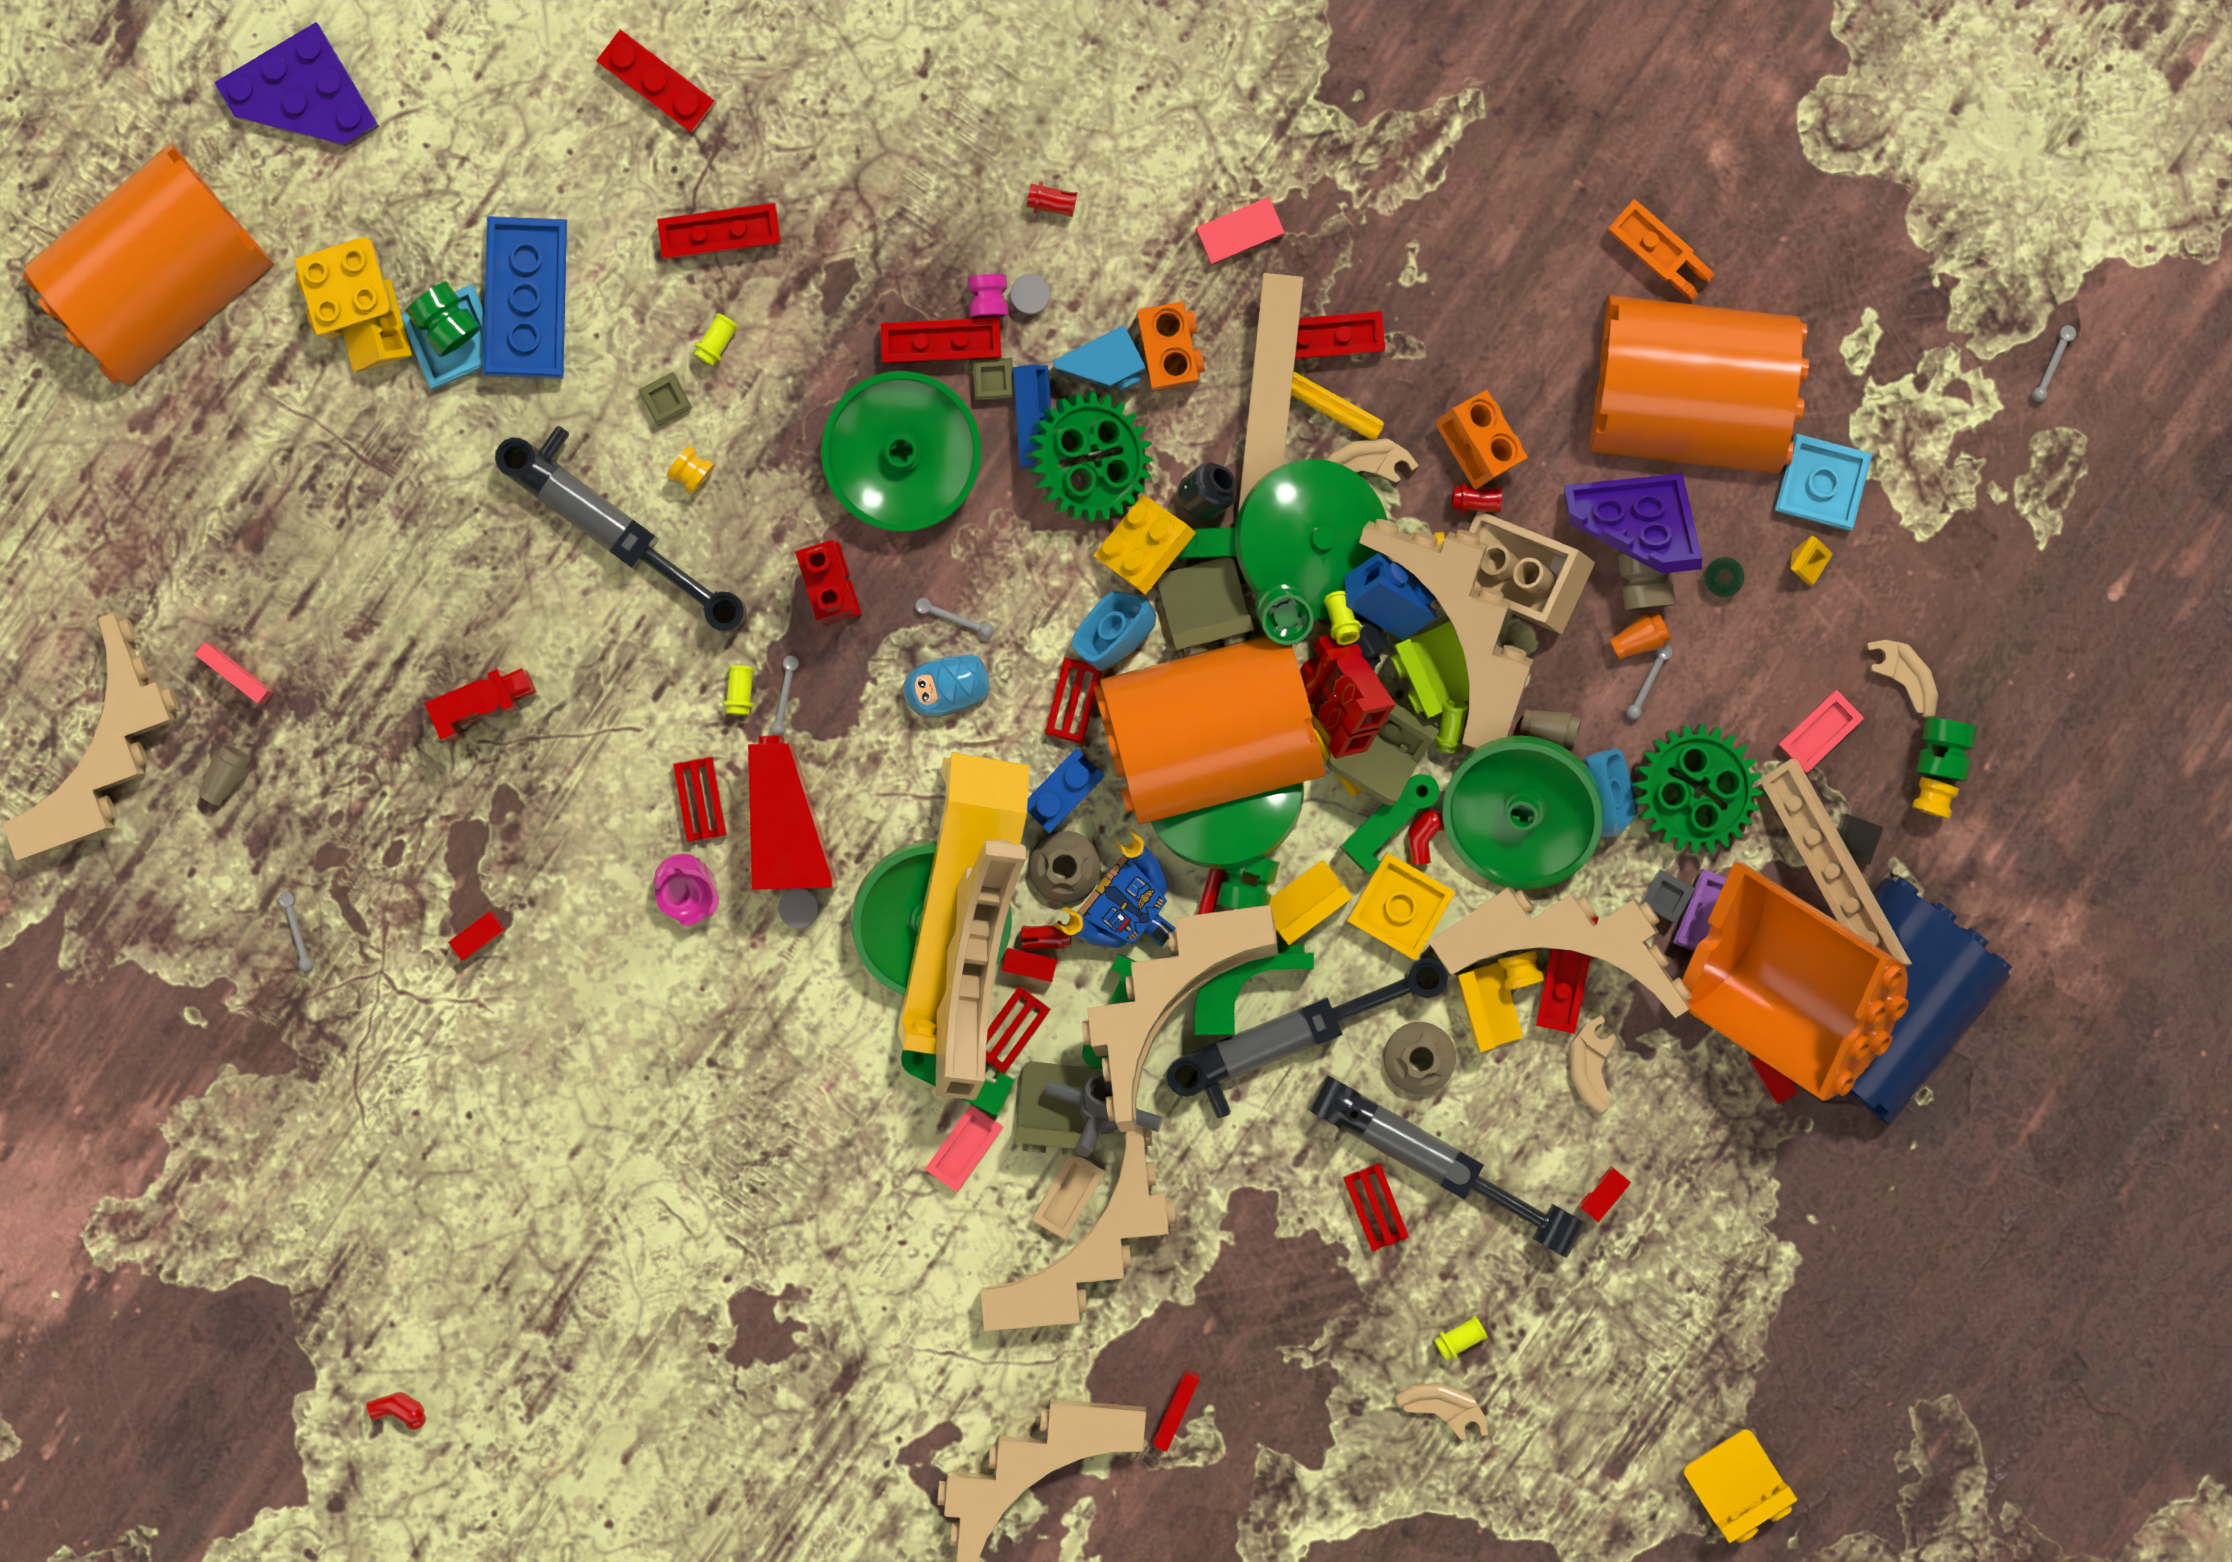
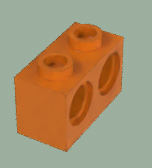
M1184 301L1137 310V319L1151 392L1198 384V373L1205 372L1201 349L1193 350L1191 334L1197 333L1194 311H1186ZM1163 317H1172L1178 322L1180 328L1175 335L1166 337L1158 332L1156 328L1157 322ZM1171 356H1180L1185 360L1187 369L1181 375H1170L1164 368L1165 360Z
M1487 389L1454 407L1434 421L1474 490L1504 474L1528 458L1519 438L1512 432L1502 415L1499 405L1493 400Z

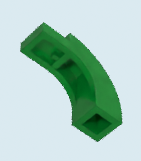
M1281 945V953H1278V955L1249 961L1217 975L1198 990L1194 1006V1035H1235V1001L1244 983L1252 976L1267 970L1314 969V953L1305 952V945Z

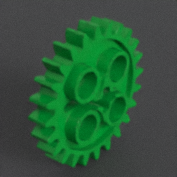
M1090 392L1085 394L1083 400L1081 394L1077 393L1070 395L1069 402L1065 398L1055 401L1057 410L1048 408L1043 411L1048 422L1040 420L1033 424L1041 434L1028 437V441L1037 447L1036 451L1026 453L1025 457L1036 460V466L1028 469L1027 473L1039 474L1040 477L1033 485V489L1045 488L1047 492L1042 502L1046 503L1056 500L1054 512L1056 514L1062 513L1068 508L1069 520L1078 519L1081 513L1084 523L1093 522L1095 516L1099 521L1109 520L1110 513L1114 516L1122 515L1124 513L1122 504L1127 507L1136 504L1131 493L1140 494L1145 492L1144 487L1138 482L1139 479L1151 478V474L1142 469L1143 464L1153 461L1152 457L1143 455V449L1152 445L1151 441H1140L1139 435L1146 430V427L1139 426L1134 428L1132 423L1137 413L1133 412L1123 415L1122 413L1125 408L1123 401L1115 403L1111 407V395L1101 396L1097 400L1096 393ZM1100 424L1104 425L1108 430L1109 437L1106 443H1103L1098 437V427ZM1064 432L1072 439L1073 446L1070 452L1066 451L1061 444ZM1114 447L1121 449L1119 455L1064 468L1058 466V462L1063 459ZM1109 463H1112L1117 469L1118 476L1115 482H1112L1107 475ZM1073 472H1076L1081 478L1082 485L1079 491H1076L1070 482Z
M1698 724L1693 735L1688 725L1680 726V738L1673 730H1668L1665 732L1667 744L1659 739H1654L1652 744L1656 753L1642 752L1641 755L1648 762V765L1638 766L1634 769L1637 773L1644 776L1643 781L1632 783V787L1642 790V796L1635 798L1633 803L1644 804L1646 808L1638 815V818H1651L1652 823L1649 825L1647 832L1653 833L1662 830L1659 842L1664 844L1674 838L1673 849L1676 851L1682 850L1686 842L1688 843L1689 853H1698L1701 843L1706 853L1714 852V840L1721 847H1728L1729 840L1727 834L1734 838H1741L1743 835L1738 825L1752 826L1753 824L1746 815L1747 811H1759L1760 809L1759 806L1751 802L1752 796L1763 794L1762 790L1752 788V782L1761 778V774H1750L1749 768L1755 764L1756 759L1744 760L1742 758L1747 749L1746 745L1732 747L1735 740L1734 734H1728L1721 740L1720 727H1713L1707 735L1705 724ZM1689 750L1694 751L1699 758V766L1694 772L1689 771L1684 765V756ZM1670 767L1673 768L1688 782L1701 781L1700 790L1725 803L1726 809H1720L1707 796H1693L1695 789L1688 783L1671 776L1668 773V769ZM1722 772L1726 773L1732 781V787L1727 794L1721 793L1716 785V780ZM1668 783L1672 784L1678 792V798L1673 805L1667 804L1662 797L1663 788ZM1701 805L1705 806L1710 812L1709 824L1704 828L1699 826L1695 820V812Z

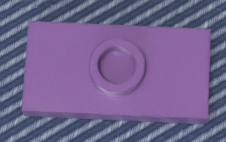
M1701 869L1694 887L1695 891L1689 899L1672 943L1695 951L1698 943L1704 940L1710 931L1711 924L1708 923V919L1726 881L1725 877Z

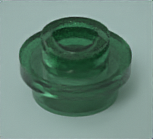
M1717 558L1707 566L1704 573V582L1712 594L1719 597H1729L1736 594L1743 586L1744 571L1741 565L1732 558ZM1725 569L1731 573L1732 579L1729 584H1722L1718 580L1720 570Z

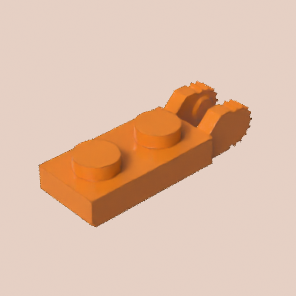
M1635 199L1631 201L1607 229L1613 237L1665 282L1669 281L1678 292L1689 300L1693 301L1698 292L1691 283L1676 272L1684 262L1696 276L1704 281L1709 282L1715 276L1711 269L1693 254L1694 250Z

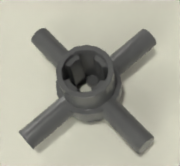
M1103 1073L1091 1077L1086 1083L1085 1091L1052 1080L1048 1081L1045 1095L1080 1106V1114L1086 1126L1075 1150L1081 1156H1090L1099 1134L1111 1133L1118 1129L1116 1121H1109L1106 1106V1097L1113 1096L1112 1083L1105 1082ZM1136 1108V1125L1159 1132L1163 1117Z

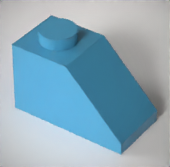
M1124 325L1053 360V366L1057 373L1109 390L1118 386L1120 391H1124L1142 381L1140 374L1146 370Z

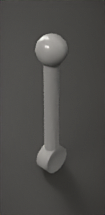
M2064 326L2059 331V344L2040 386L2036 387L2032 392V397L2036 402H2043L2047 399L2048 393L2046 389L2067 343L2076 336V330L2072 326Z
M920 598L915 604L916 610L919 613L927 614L929 612L978 631L979 635L983 638H990L994 634V628L990 623H976L933 606L926 598Z
M1664 644V648L1656 649L1657 658L1634 704L1630 705L1626 710V715L1631 720H1637L1641 717V706L1664 660L1672 656V649L1667 644Z
M787 656L783 661L786 671L776 720L770 727L772 736H783L785 734L783 721L793 672L799 667V661L795 656Z
M283 892L280 894L278 902L285 908L300 958L298 968L301 972L307 973L313 969L314 964L312 959L307 957L293 909L295 897L292 893Z

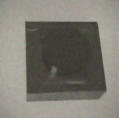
M1844 814L1838 828V833L1853 860L1870 865L1884 827L1849 814Z

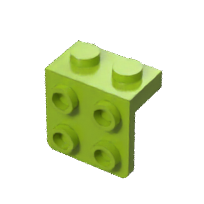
M1451 621L1392 647L1395 654L1390 656L1391 662L1399 678L1406 676L1412 690L1407 692V697L1416 715L1422 713L1426 720L1443 712V701L1446 702V700L1453 699L1465 702L1469 700V678L1465 655Z

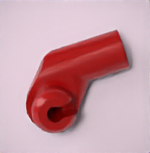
M1429 809L1422 812L1410 826L1408 841L1412 865L1431 863L1429 841L1438 831L1445 830L1442 811Z
M396 1392L366 1403L368 1414L372 1421L393 1415L404 1422L410 1430H417L426 1422L425 1409L422 1404L403 1392Z

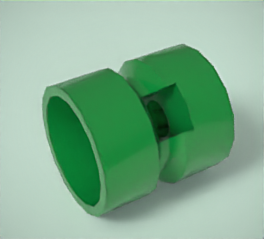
M447 281L427 290L413 301L405 311L419 330L429 331L426 340L440 358L463 346L481 329L468 309L458 308L459 298Z
M1278 579L1270 581L1260 589L1254 605L1256 615L1267 636L1276 643L1284 645L1295 644L1306 638L1312 630L1314 616L1313 610L1301 588L1292 581Z
M1925 717L1921 739L1926 743V748L1919 750L1915 772L1942 779L1967 782L1971 760L1966 756V751L1974 747L1977 726L1946 719Z
M1263 858L1243 867L1225 869L1224 871L1229 875V879L1221 882L1216 904L1234 909L1269 905L1272 895L1267 891L1269 885L1275 884L1280 862ZM1243 872L1258 875L1255 887L1240 883Z

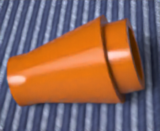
M1647 611L1621 633L1611 638L1610 641L1618 658L1622 660L1629 656L1664 648V643L1672 640V637L1660 612L1656 611L1649 615Z

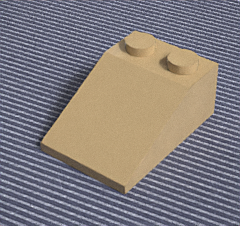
M1477 511L1468 531L1481 537L1479 542L1488 544L1473 590L1480 592V589L1484 587L1502 593L1504 595L1503 600L1511 602L1508 610L1509 613L1562 635L1595 562L1575 548L1484 512Z

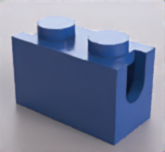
M1379 552L1345 575L1346 607L1401 640H1405L1437 618V610L1431 607V602L1436 597L1413 573Z
M1076 748L1028 797L1027 812L1046 831L1051 833L1100 783L1105 775Z

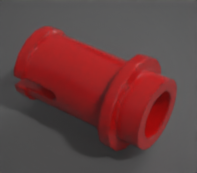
M1039 181V185L1031 183L1026 207L1034 208V213H1037L1039 209L1073 218L1078 192L1045 187L1041 181Z
M1461 483V486H1453L1451 497L1452 510H1459V514L1463 515L1465 511L1495 512L1500 514L1502 488H1478L1474 490L1473 487H1467L1466 483Z
M1057 921L1059 925H1065L1062 921ZM1022 925L1021 939H1024V942H1022L1023 951L1058 948L1059 952H1063L1064 948H1071V935L1063 933L1054 925Z

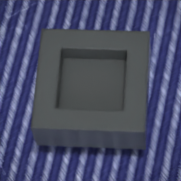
M1659 869L1640 901V905L1647 902L1656 914L1676 924L1695 888Z

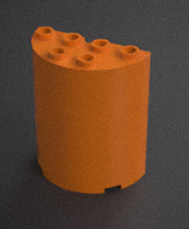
M169 143L24 265L25 272L21 276L36 293H41L42 297L37 302L51 318L54 319L56 317L62 324L65 323L68 326L63 330L67 338L78 349L82 348L88 354L91 352L101 362L98 367L109 381L115 384L120 380L130 387L275 264L233 214L222 204L216 194L172 143Z
M1608 294L1589 452L1779 474L1783 465H1791L1794 443L1790 441L1793 426H1795L1796 422H1801L1803 417L1804 398H1798L1800 383L1806 382L1809 368V359L1802 358V347L1805 345L1807 336V323H1801L1798 316Z
M1263 636L1100 679L1101 685L1094 687L1117 778L1126 777L1128 787L1121 789L1126 812L1135 811L1138 825L1326 776L1319 742L1311 718H1313L1292 644H1279L1268 636Z
M1733 862L1708 919V923L1711 924L1710 931L1704 940L1698 943L1682 979V982L1692 995V998L1687 1001L1692 1007L1688 1012L1821 1100H1828L1837 1094L1844 1096L1852 1089L1856 1079L1870 1065L1876 1055H1883L1891 1045L1893 1037L1890 1033L1896 1021L1906 1012L1909 1004L1908 1000L1905 999L1908 983L1906 968L1896 958L1742 862Z

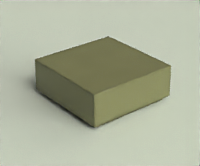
M1012 357L973 360L976 401L1015 398Z
M674 372L638 389L657 426L693 408Z

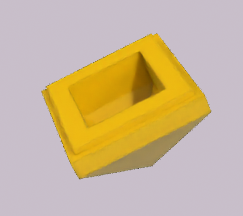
M1810 536L1792 551L1791 570L1807 585L1812 587L1833 553L1816 537Z

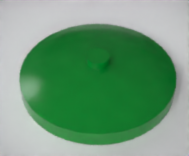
M894 371L865 379L851 388L838 401L825 425L821 444V457L828 485L847 511L871 526L883 530L907 532L933 526L949 517L963 504L977 480L982 448L975 419L965 402L956 392L930 376L909 371Z
M1307 459L1282 465L1267 473L1253 486L1240 508L1235 528V549L1242 574L1256 595L1270 581L1284 579L1294 582L1305 594L1313 610L1314 620L1329 618L1324 598L1330 593L1345 591V575L1378 553V551L1359 543L1363 529L1369 521L1373 523L1376 522V519L1388 521L1386 512L1372 487L1356 472L1341 464L1328 460ZM1379 552L1380 554H1382V555H1384L1385 557L1389 558V556H1387V555H1385V554Z
M1531 736L1499 738L1473 750L1460 762L1453 772L1443 801V823L1446 835L1460 859L1470 869L1485 879L1499 885L1518 889L1548 887L1574 875L1593 855L1598 845L1604 822L1602 794L1596 779L1587 766L1564 747L1551 741Z
M1304 782L1150 823L1161 842L1175 855L1189 863L1211 869L1243 867L1255 863L1272 853L1290 835L1302 810Z
M937 841L907 845L881 859L864 877L852 906V936L862 962L880 983L902 995H905ZM1009 905L996 965L1001 960L1009 942L1012 927L1011 905Z

